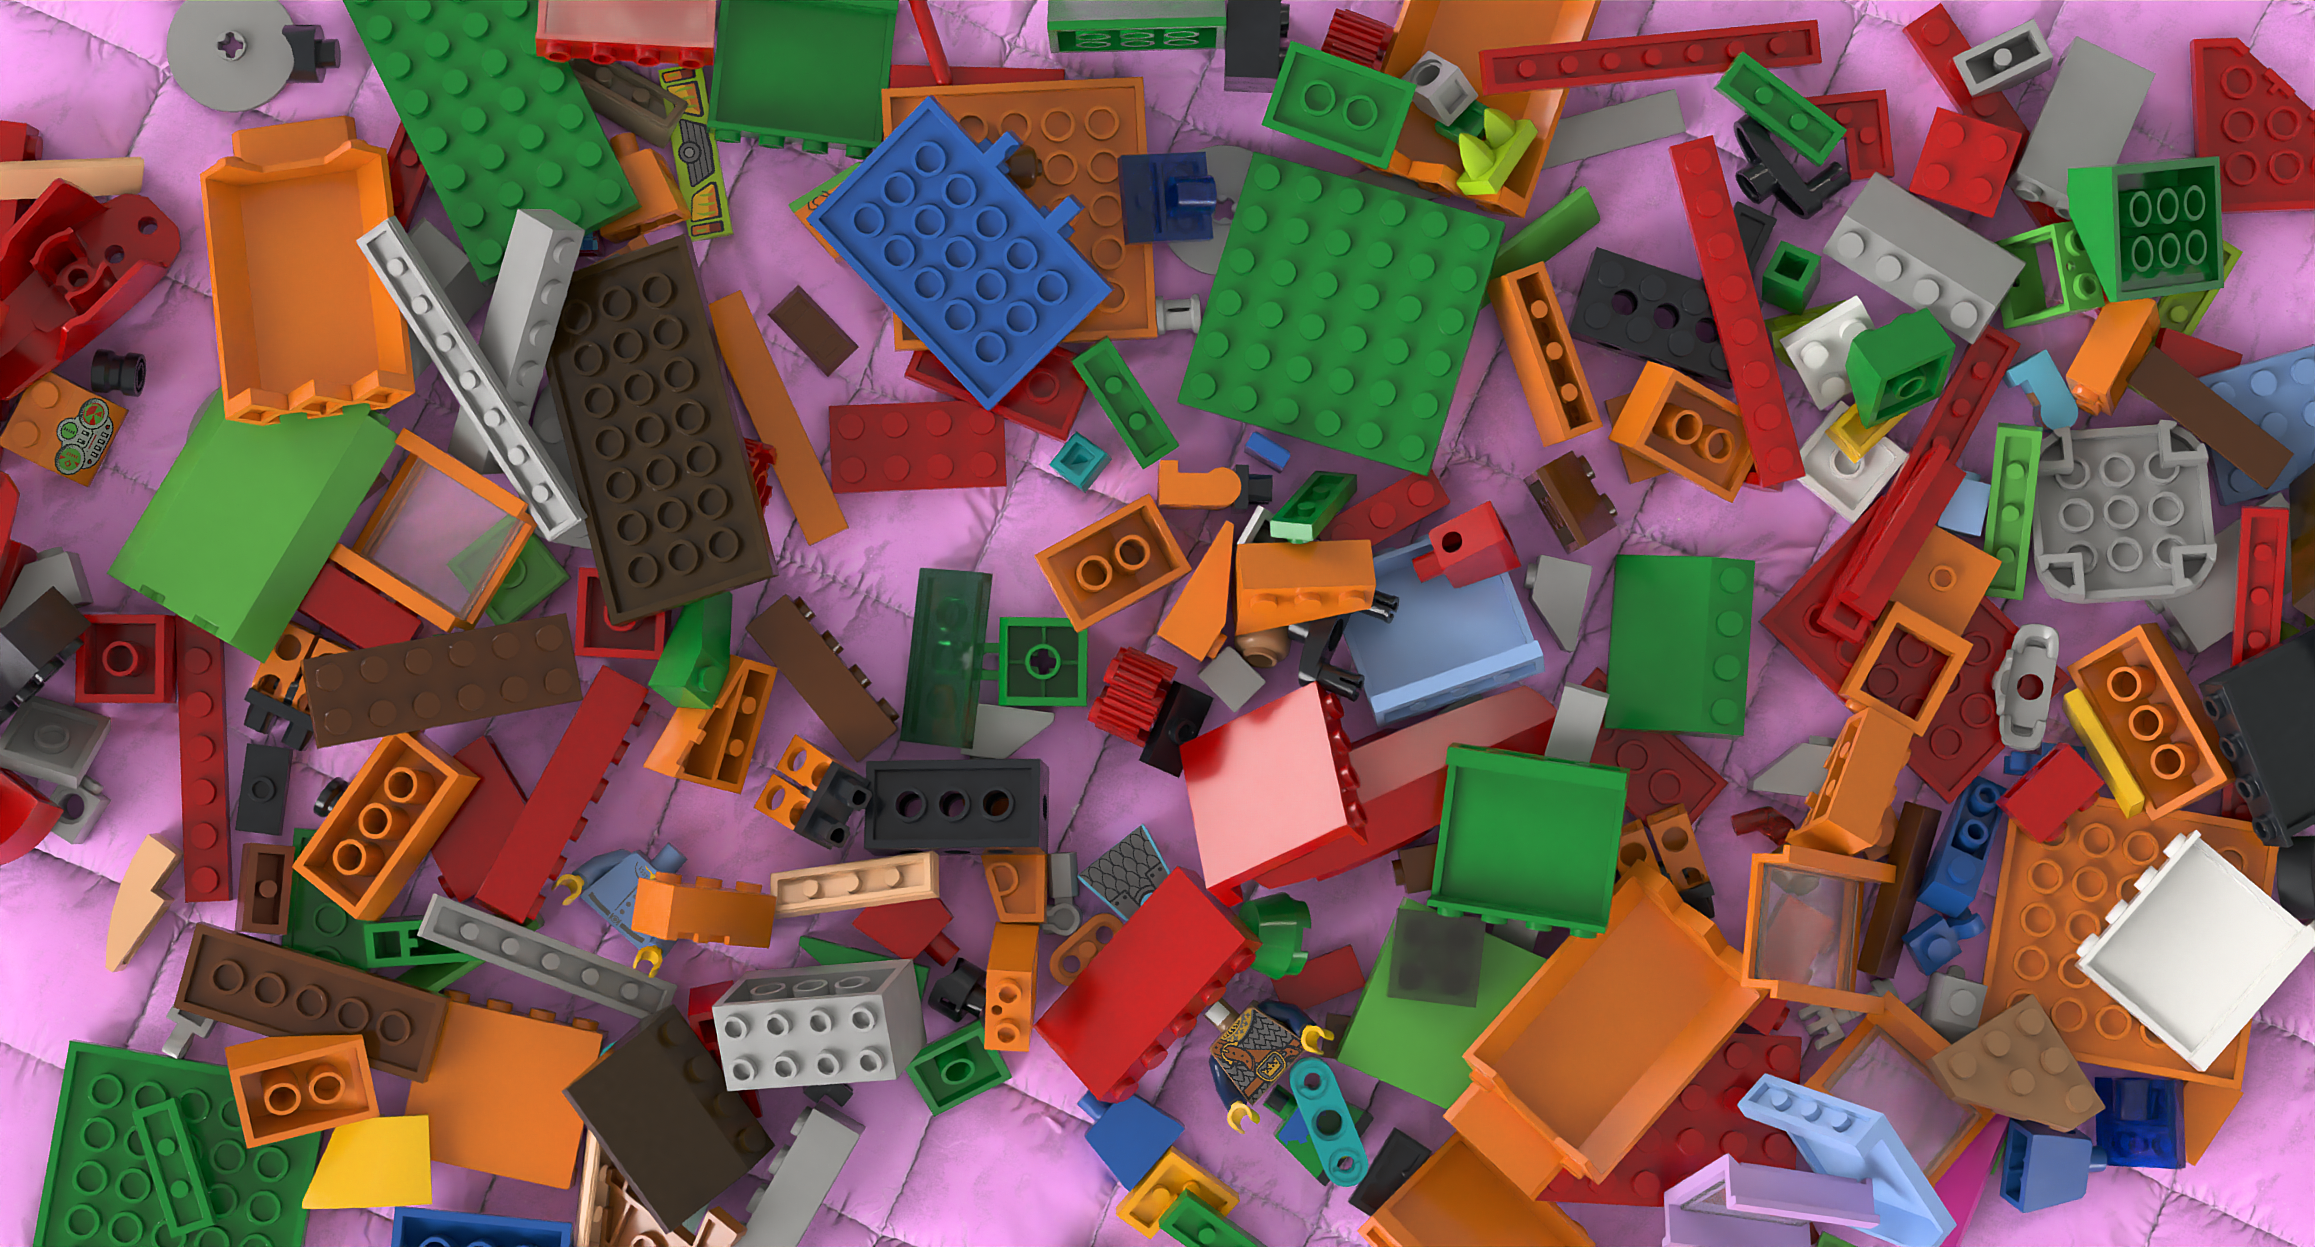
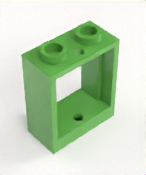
M2073 221L2054 223L1994 242L2027 262L2015 281L2016 287L2012 286L2000 305L2004 329L2039 325L2105 306L2101 282ZM2053 242L2064 303L2047 308L2036 246Z

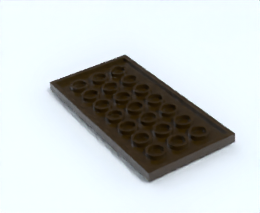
M682 234L573 271L545 368L579 501L588 516L584 520L611 625L621 626L779 576L691 237Z

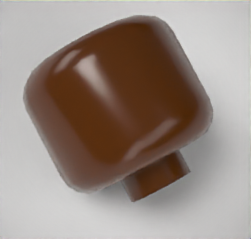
M1022 145L1005 161L1012 169L1007 175L1021 189H1029L1034 186L1037 177H1040L1042 174V161L1037 159L1035 150L1030 146Z

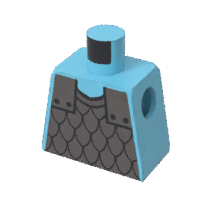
M1142 823L1078 874L1077 877L1127 922L1171 872L1149 831Z

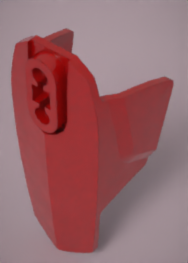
M58 178L47 187L3 237L0 246V301L10 305V309L0 330V400H10L80 351L142 300L165 276L182 250L180 230L148 197L125 193L105 203H100L81 187ZM151 224L157 226L153 233L143 234L146 226ZM124 253V258L120 262L110 263L113 255Z

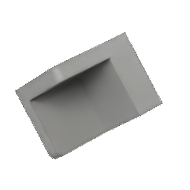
M1231 646L1225 647L1205 668L1202 667L1197 672L1198 677L1234 713L1266 683L1264 678Z

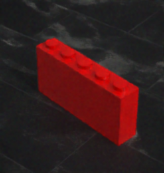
M1177 866L1034 1024L1033 1028L1099 1101L1118 1104L1129 1099L1139 1087L1137 1082L1148 1070L1155 1069L1166 1059L1168 1055L1167 1049L1177 1038L1187 1035L1197 1023L1196 1017L1206 1006L1216 1003L1224 995L1227 989L1225 985L1236 973L1245 971L1256 958L1255 952L1263 943L1231 908L1225 906L1206 889L1205 881L1196 871Z

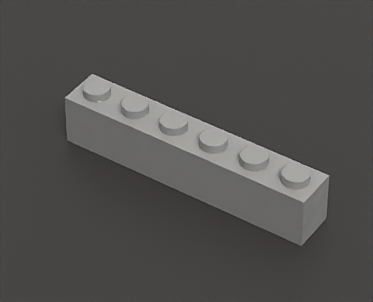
M551 209L517 210L478 344L527 422L531 416L585 233L584 229ZM460 406L447 453L481 475L504 473L468 415Z

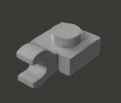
M173 1004L166 1017L177 1023L161 1051L178 1059L179 1057L184 1058L193 1043L195 1034L208 1039L218 1021L173 1008Z

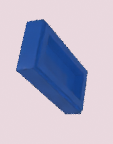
M1257 431L1252 433L1243 451L1281 474L1291 456L1290 451Z

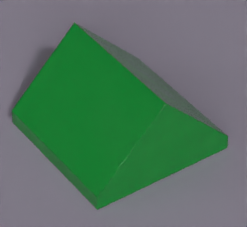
M983 1016L926 1044L905 1069L934 1117L1013 1078L1000 1050L984 1049L985 1020Z

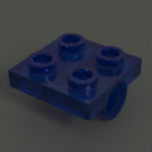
M1206 152L1121 155L1117 158L1125 245L1210 241L1214 238L1212 214L1216 208L1217 190L1213 176L1208 175Z
M2118 1076L2095 1077V1091L2106 1107L2096 1114V1143L2105 1149L2107 1166L2161 1169L2186 1168L2183 1080Z

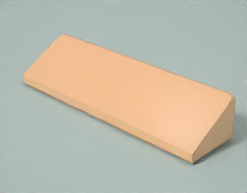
M141 157L0 162V200L39 198L47 187L58 178L72 182L92 196L122 195L125 193L138 194L142 187L144 159H141Z
M588 1127L574 1227V1247H599L603 1208L609 1204L610 1186L605 1181L607 1168L612 1166L613 1162Z

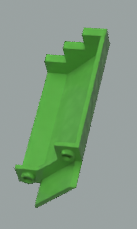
M221 385L106 574L264 664L395 448V440L398 434L387 428L391 420L379 412L371 410L370 404L367 403L342 406L343 415L308 419L307 413L304 412L280 415L279 424L265 426L225 420Z

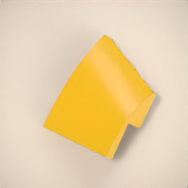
M380 1114L379 1117L335 1127L302 1201V1209L369 1208L432 1204L429 1114L386 1117L385 1114Z

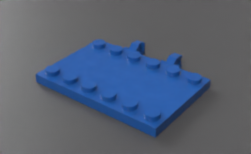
M930 95L806 219L982 406L989 411L1115 288L1068 239L1075 232L1069 223L1085 208L1075 195L1067 196L1053 211L1046 205L1039 208L1007 175L1012 169L1005 161L1023 145V140L1011 130L1010 132L1006 131L994 144L988 138H985L978 144L933 95Z

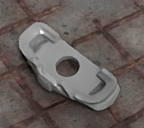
M2043 624L2022 625L2015 635L2011 650H2006V656L2000 665L1999 671L1994 673L1992 690H1995L1996 714L2000 715L1999 731L2002 743L2010 748L2019 751H2034L2042 743L2059 652V632L2055 628ZM2033 674L2042 680L2044 688L2040 697L2034 700H2026L2019 695L2017 683L2022 676Z

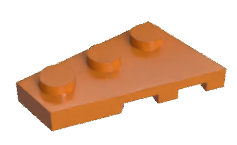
M962 799L963 806L965 807V799ZM1001 799L995 803L992 811L993 816H1000L1006 812L1009 806V799ZM980 855L1000 922L1047 924V855Z

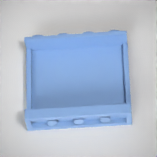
M1428 534L1417 538L1414 544L1399 549L1394 547L1385 548L1373 555L1376 579L1375 590L1399 597L1397 612H1390L1394 614V618L1388 624L1383 620L1356 611L1351 614L1343 635L1357 673L1364 675L1363 690L1378 729L1545 672L1543 652L1538 640H1534L1508 571L1461 588H1454L1445 574L1421 583L1413 566L1412 558L1434 550Z
M1766 1073L1737 1104L1745 1117L1786 1131L1814 1173L1857 1179V1183L1865 1178H1872L1874 1212L1876 1215H1880V1224L1872 1229L1848 1227L1901 1247H1939L1957 1226L1883 1113Z

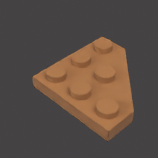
M2034 994L2025 997L1925 1061L1949 1100L1963 1104L1972 1103L1990 1108L1991 1112L2022 1121L2028 1119L2049 1125L2050 1129L2066 1133L2075 1129L2106 1108Z

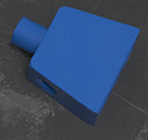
M1088 1089L1077 1102V1105L1095 1120L1084 1133L1085 1139L1129 1192L1185 1130V1125L1180 1120L1136 1093L1129 1099L1116 1104L1099 1101Z
M2010 1118L2000 1196L2022 1213H2029L2081 1199L2086 1194L2088 1174L2102 1172L2106 1169L2107 1154L2105 1149L2100 1145L2093 1146L2091 1138L2077 1128L2064 1133L2050 1129L2049 1125L2028 1119L2022 1121Z

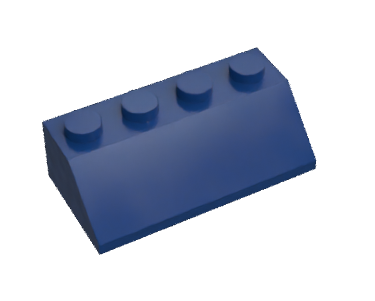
M395 1206L391 1247H574L573 1223Z

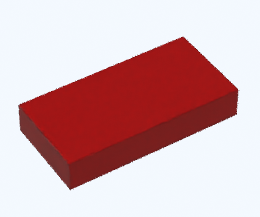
M2169 328L2159 329L2154 345L2196 378L2240 365L2243 354Z
M1351 944L1306 961L1302 971L1296 976L1285 975L1278 980L1270 978L1278 1000L1295 1004L1302 1011L1362 988L1366 983Z

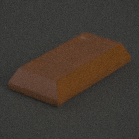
M800 285L796 286L767 314L827 377L859 348Z

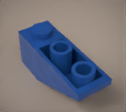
M1977 776L1958 795L1927 865L1916 901L1956 919L1975 899L2003 814V810L1995 802L2008 790L2007 788Z

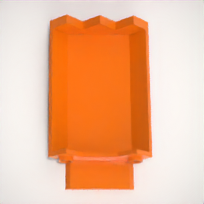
M1404 0L1392 38L1383 58L1380 72L1401 79L1429 50L1460 68L1479 95L1475 100L1489 108L1498 109L1506 113L1512 120L1530 119L1538 133L1497 194H1463L1456 184L1465 170L1459 145L1438 134L1435 129L1437 120L1419 110L1413 101L1388 170L1357 159L1354 160L1375 173L1392 178L1394 174L1414 180L1419 183L1417 188L1450 199L1451 195L1472 201L1477 204L1476 209L1487 213L1524 219L1570 88L1483 96L1478 52L1487 49L1588 40L1601 0Z
M349 116L242 129L231 134L234 156L220 158L216 164L200 174L225 420L265 426L279 424L280 415L298 412L307 413L308 419L343 415L342 406L367 403L370 404L371 410L390 408L416 393L407 320L356 242V240L381 222L394 216L387 149L369 145L365 140L357 139L355 118Z
M1638 858L1614 885L1609 927L1605 934L1597 933V937L1594 939L1569 935L1462 1055L1473 1070L1468 1075L1473 1082L1442 1117L1532 1201L1540 1195L1563 1167L1579 1180L1586 1175L1596 1184L1600 1185L1770 991L1740 987L1743 954L1728 944L1715 922L1682 900L1667 877ZM1761 968L1760 978L1768 979L1765 972Z

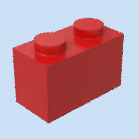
M2059 742L1995 803L2031 841L2041 844L2046 840L2049 843L2064 832L2068 826L2065 820L2077 809L2079 812H2083L2098 800L2100 794L2097 790L2105 782L2069 744Z

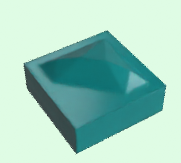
M1075 431L1049 465L1055 472L1086 493L1112 458L1105 451Z

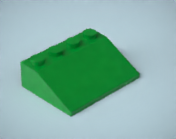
M1048 0L1047 30L1051 53L1224 49L1226 35L1225 0Z
M2220 156L2170 158L2068 168L2067 196L2069 198V214L2109 302H2122L2224 288Z
M1615 555L1606 693L1610 694L1604 713L1603 729L1728 740L1744 736L1755 572L1754 560L1703 556Z

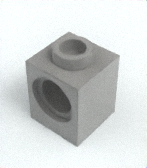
M1429 50L1401 78L1417 85L1412 100L1417 108L1448 127L1479 96L1459 67Z
M87 775L83 777L77 789L58 784L49 799L64 809V811L51 829V832L71 845L83 844L111 802V799L101 793L104 786ZM75 794L79 795L84 802V811L77 819L73 818L67 810L68 801Z

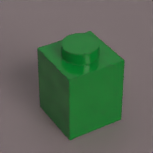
M1781 240L1762 275L1761 300L1802 316L1820 282L1822 256Z

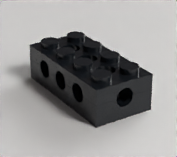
M1596 247L1591 253L1567 326L1571 338L1646 363L1651 361L1664 365L1686 376L1689 375L1691 378L1728 390L1732 389V381L1705 283ZM1622 295L1629 299L1632 305L1630 315H1620L1613 309V296ZM1758 300L1760 309L1762 310L1764 302ZM1656 309H1665L1672 315L1673 326L1671 329L1660 328L1655 323L1654 311ZM1704 322L1713 328L1715 336L1712 343H1705L1697 337L1695 331L1697 323Z
M1041 759L866 761V779L870 781L867 788L872 792V797L865 808L864 849L874 856H897L926 851H934L939 856L1048 855L1049 767ZM921 799L920 811L915 816L907 817L906 811L909 804ZM959 799H965L964 810L959 815L950 817L949 810L951 805ZM1001 799H1009V806L1006 812L1000 816H993L992 811L995 803Z

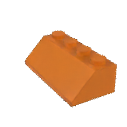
M2157 622L2139 624L2066 667L2077 688L2081 689L2145 796L2143 806L2152 822L2197 802L2236 781L2237 778L2230 761L2223 755L2220 749V737L2214 722L2205 712L2200 697Z

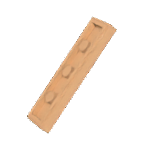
M926 851L771 873L770 895L777 896L774 918L783 919L939 897V855L934 851Z

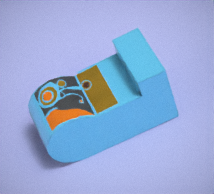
M2047 349L2039 351L2007 369L2003 376L2008 389L2020 384L2033 407L2032 417L2037 427H2043V431L2046 433H2053L2054 429L2066 426L2071 427L2075 424L2078 418L2076 401Z

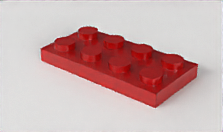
M964 401L829 406L832 492L834 494L1007 487L1005 422L1003 417L993 414L990 410L987 411L985 408H979Z

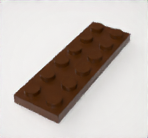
M566 613L308 658L300 661L317 749L583 700Z
M202 921L196 923L173 1008L268 1037L362 1034L370 1068L423 1084L428 1081L451 996Z

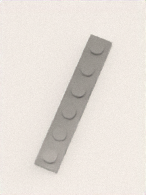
M434 893L417 936L639 1019H643L654 1012L670 1006L678 985L656 977L649 978V974Z

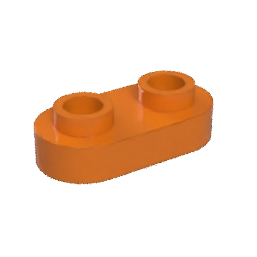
M1099 913L1092 916L1054 950L1050 958V971L1054 979L1064 986H1070L1107 944L1097 939L1096 931L1100 927L1106 926L1112 930L1114 937L1123 927V922L1117 916L1110 913ZM1073 955L1080 960V968L1077 971L1069 972L1064 968L1063 961L1067 956Z

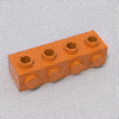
M1544 261L1490 280L1487 292L1543 446L1547 447L1603 427Z

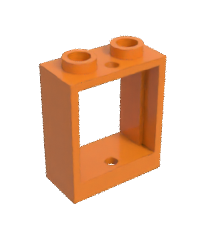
M2107 298L2105 306L2102 307L2066 374L2069 390L2076 400L2079 409L2094 416H2098L2101 411L2112 417L2129 385L2125 379L2145 356L2161 326L2155 300L2144 298L2109 302Z
M1897 601L1889 602L1839 690L1838 695L1847 699L1844 707L1855 714L1870 706L1914 732L1913 737H1923L1974 644ZM1894 627L1949 656L1914 720L1860 690Z
M995 922L986 975L984 1049L1029 1052L1037 1004L1040 924Z

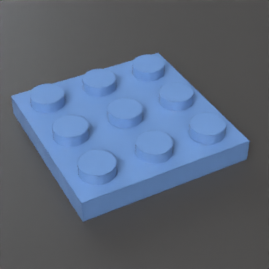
M2315 344L2197 377L2203 384L2294 453L2275 482L2266 490L2205 443L2220 505L2227 506L2288 489L2292 481L2315 463Z

